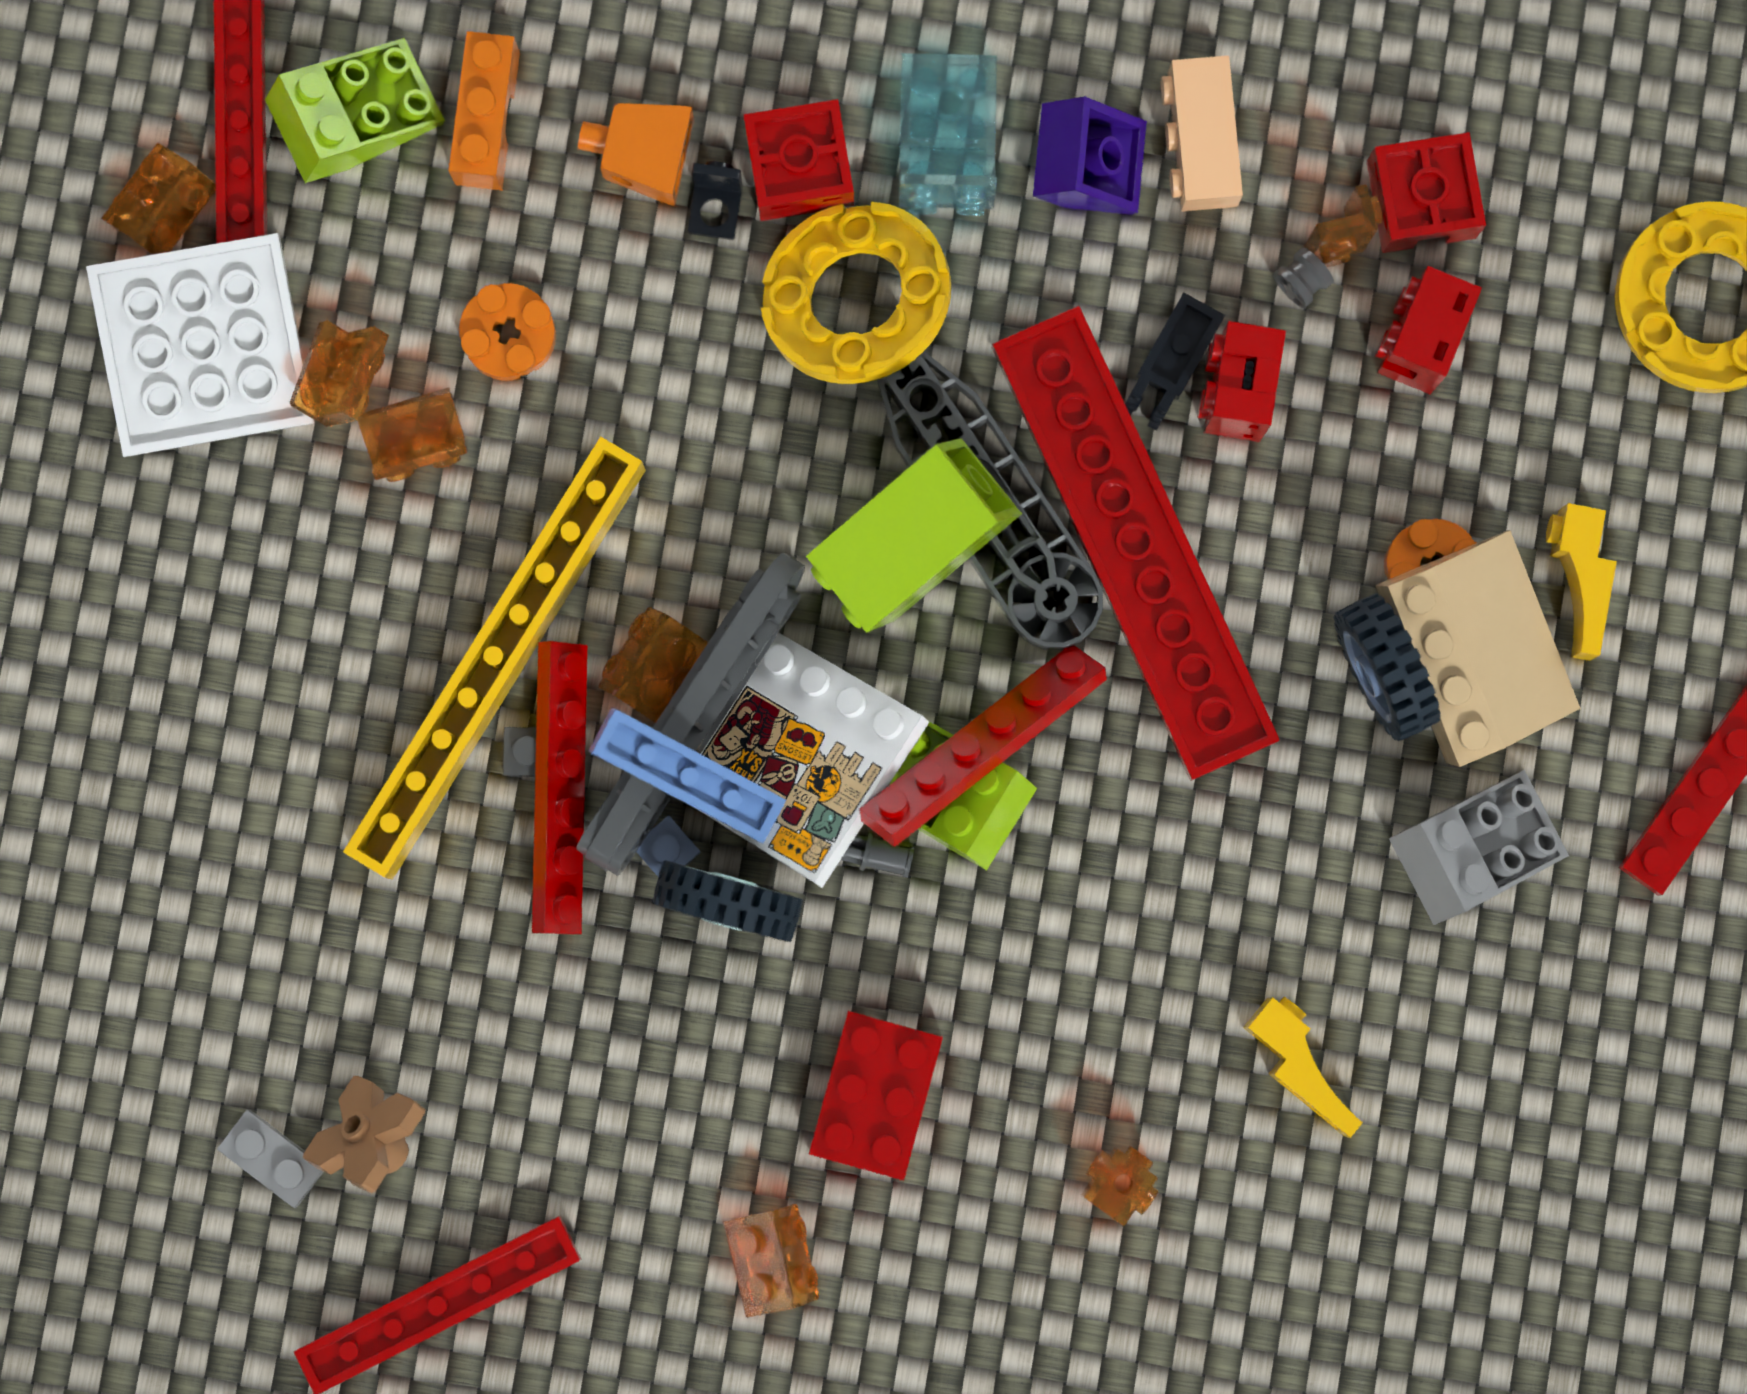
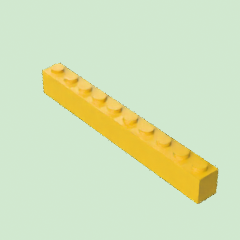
M600 436L343 853L384 878L394 879L535 651L538 642L543 638L646 470L641 460Z

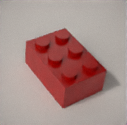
M848 1011L809 1155L904 1181L943 1037Z

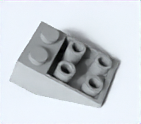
M1525 770L1389 838L1433 925L1476 907L1569 856Z

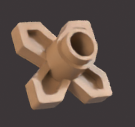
M356 1075L352 1077L339 1098L343 1122L317 1132L304 1152L303 1159L315 1168L330 1175L344 1167L343 1177L346 1180L372 1194L377 1190L386 1174L397 1171L406 1161L409 1147L405 1137L413 1133L425 1114V1109L413 1099L399 1093H395L384 1100V1091L373 1082Z

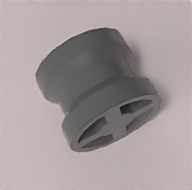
M1303 247L1294 254V261L1288 267L1281 266L1273 274L1274 280L1283 293L1296 305L1304 309L1312 303L1314 293L1319 289L1326 290L1334 282L1333 276L1324 263L1310 250Z

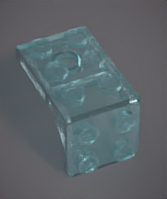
M902 53L899 207H908V212L919 215L934 214L937 212V208H956L957 214L967 216L982 215L985 213V209H994L997 190V178L995 177L997 55Z

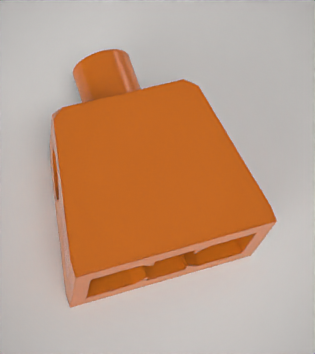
M631 103L615 104L609 126L583 121L579 134L578 149L603 154L600 169L604 179L660 202L675 206L694 124L692 107Z

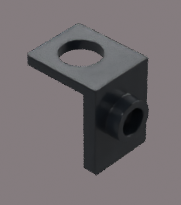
M708 161L706 164L693 163L692 176L695 187L688 233L691 235L734 240L743 190L741 170L734 169L732 165L718 161ZM714 200L724 203L729 211L727 220L722 225L716 227L705 224L701 219L702 207L707 202Z

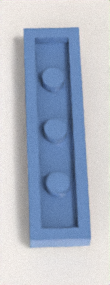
M612 707L588 752L763 844L786 802V799Z

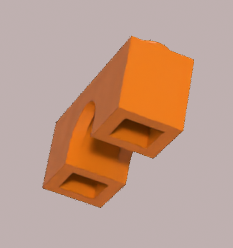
M466 32L448 170L455 185L493 190L503 189L508 150L506 140L507 109L509 99H514L520 57V51L514 36Z

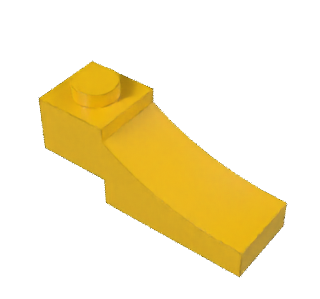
M1567 503L1558 510L1557 515L1552 514L1550 516L1546 531V542L1552 543L1550 557L1560 559L1570 588L1574 619L1571 657L1591 661L1601 654L1617 561L1598 558L1606 510Z
M1273 997L1267 998L1243 1028L1280 1058L1268 1074L1341 1135L1351 1138L1363 1122L1340 1101L1317 1068L1305 1038L1311 1030L1302 1022L1306 1013L1286 997H1283L1279 1002Z

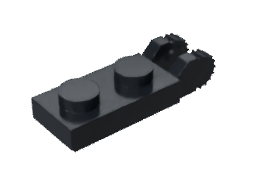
M1183 292L1136 376L1138 381L1125 403L1130 416L1133 412L1137 411L1143 400L1142 395L1148 384L1165 393L1159 405L1154 407L1147 425L1157 431L1174 399L1178 400L1212 341L1214 334L1225 317L1224 314Z

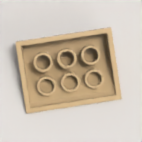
M1510 530L1375 585L1379 596L1381 595L1385 602L1390 604L1394 614L1398 615L1402 621L1404 631L1407 630L1411 636L1412 645L1418 649L1421 656L1420 661L1429 673L1428 680L1434 686L1436 692L1434 695L1438 699L1440 706L1438 709L1441 712L1440 721L1431 727L1447 764L1461 767L1502 750L1581 709Z

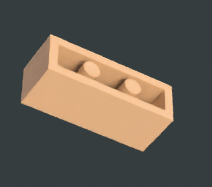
M1229 55L1172 60L1168 76L1161 77L1163 105H1171L1172 122L1165 125L1167 151H1175L1177 169H1170L1172 198L1180 197L1181 212L1238 207L1243 191Z

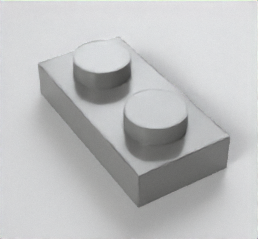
M250 1109L245 1111L217 1148L218 1151L293 1208L299 1206L324 1173L303 1159L305 1151Z

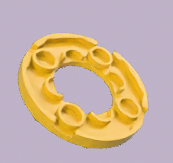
M871 201V206L847 208L840 204L810 216L790 231L778 245L764 272L762 280L764 284L763 307H761V313L765 328L779 352L801 372L830 383L857 384L870 382L891 375L904 368L921 355L934 340L948 313L951 299L950 270L936 237L921 220L911 213L881 202ZM858 253L878 255L891 262L900 274L902 292L895 311L885 323L863 334L856 332L835 334L818 322L813 313L811 299L815 283L827 267L842 257Z
M1698 202L1679 207L1650 224L1630 246L1617 276L1615 288L1616 315L1628 346L1638 360L1656 376L1670 384L1690 391L1701 393L1730 392L1747 387V329L1738 338L1722 344L1701 343L1683 334L1669 315L1665 305L1667 282L1673 269L1684 259L1700 253L1721 254L1737 261L1747 271V208L1726 202Z

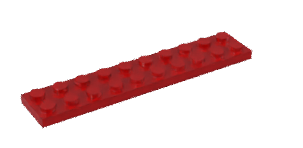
M1080 305L993 343L992 350L1090 564L1097 575L1102 590L1190 781L1279 742V736Z

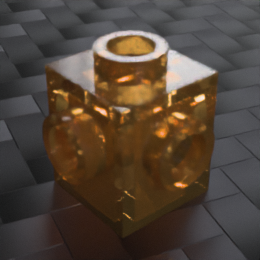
M1129 1146L1125 1153L1115 1147L1110 1154L1102 1150L1086 1172L1091 1181L1081 1193V1196L1122 1226H1125L1135 1211L1142 1215L1159 1192L1153 1187L1158 1177L1149 1172L1154 1163L1131 1146ZM1127 1174L1129 1185L1126 1189L1117 1191L1115 1188L1116 1178L1119 1175Z

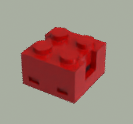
M838 99L743 114L760 221L820 212L843 204L845 208L854 206V189Z
M1470 132L1374 147L1366 163L1382 253L1413 249L1416 243L1421 240L1444 237L1445 243L1476 239L1486 227Z
M1427 266L1420 279L1411 276L1407 286L1403 287L1393 310L1394 314L1400 316L1399 321L1393 320L1389 330L1385 331L1376 351L1375 357L1383 359L1377 373L1431 394L1448 374L1482 287L1430 266Z
M1228 321L1222 334H1214L1213 342L1209 344L1205 371L1214 373L1213 381L1207 380L1205 390L1201 392L1197 418L1206 419L1203 433L1255 442L1262 440L1272 423L1286 330Z

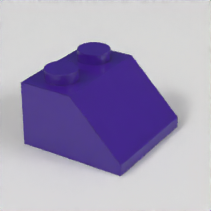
M1085 96L1042 103L1033 197L1063 208L1138 214L1147 121Z

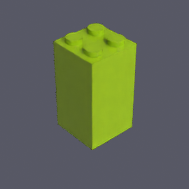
M961 438L933 446L806 555V557L813 565L811 572L817 582L826 590L832 589L843 603L841 609L848 621L859 629L862 627L867 633L898 619L1022 513Z

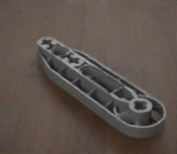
M925 351L905 366L906 373L911 379L905 387V377L900 370L878 379L877 383L896 450L908 468L933 446L941 443L942 435L935 423L943 414H946L947 416L943 417L942 427L949 437L958 435L959 439L962 438L1022 513L1015 520L1027 536V539L1020 542L1011 529L1013 526L1011 523L1001 533H1006L1014 545L1013 548L1007 552L997 535L988 542V545L1006 570L1004 573L991 581L974 555L968 559L1012 627L1026 642L1044 650H1063L1081 643L1095 629L1103 611V590L1097 575L977 393ZM931 368L947 381L940 384ZM954 387L973 401L982 416L967 424L947 392ZM886 390L900 409L894 416ZM928 392L935 397L937 404L929 412H919L911 406L910 399L915 393ZM905 419L927 450L913 461L901 445L896 424ZM985 423L989 425L1008 454L1007 457L993 464L973 434L975 430ZM1012 462L1035 495L1022 504L1018 502L999 471ZM1038 502L1061 535L1049 544L1045 543L1025 512ZM1066 542L1075 557L1066 553H1052L1051 551ZM1034 548L1038 556L1029 559L1019 569L1014 560L1021 554ZM1070 565L1075 566L1069 580L1064 579ZM1032 566L1034 567L1035 571H1036L1037 574L1039 575L1040 579L1038 578V576L1036 575V573H1035V572L1033 571V569L1031 568ZM1011 578L1012 582L1007 592L1006 604L995 587ZM1054 590V596H1057L1059 591L1066 597L1062 605V612L1055 613V607H1053L1052 611H1048L1044 607L1048 591ZM1078 596H1097V603L1077 604ZM1032 602V603H1025V604H1013V603ZM1069 618H1071L1081 634L1079 637L1074 638L1065 625ZM1041 623H1045L1046 625L1039 639L1034 637Z
M781 553L766 571L758 569L743 589L739 599L725 616L652 729L701 754L772 645L778 632L796 608L801 598V594L796 592V589L805 572V565L788 554ZM624 771L582 835L577 845V850L584 854L587 860L602 870H609L616 876H619L632 860L673 796Z

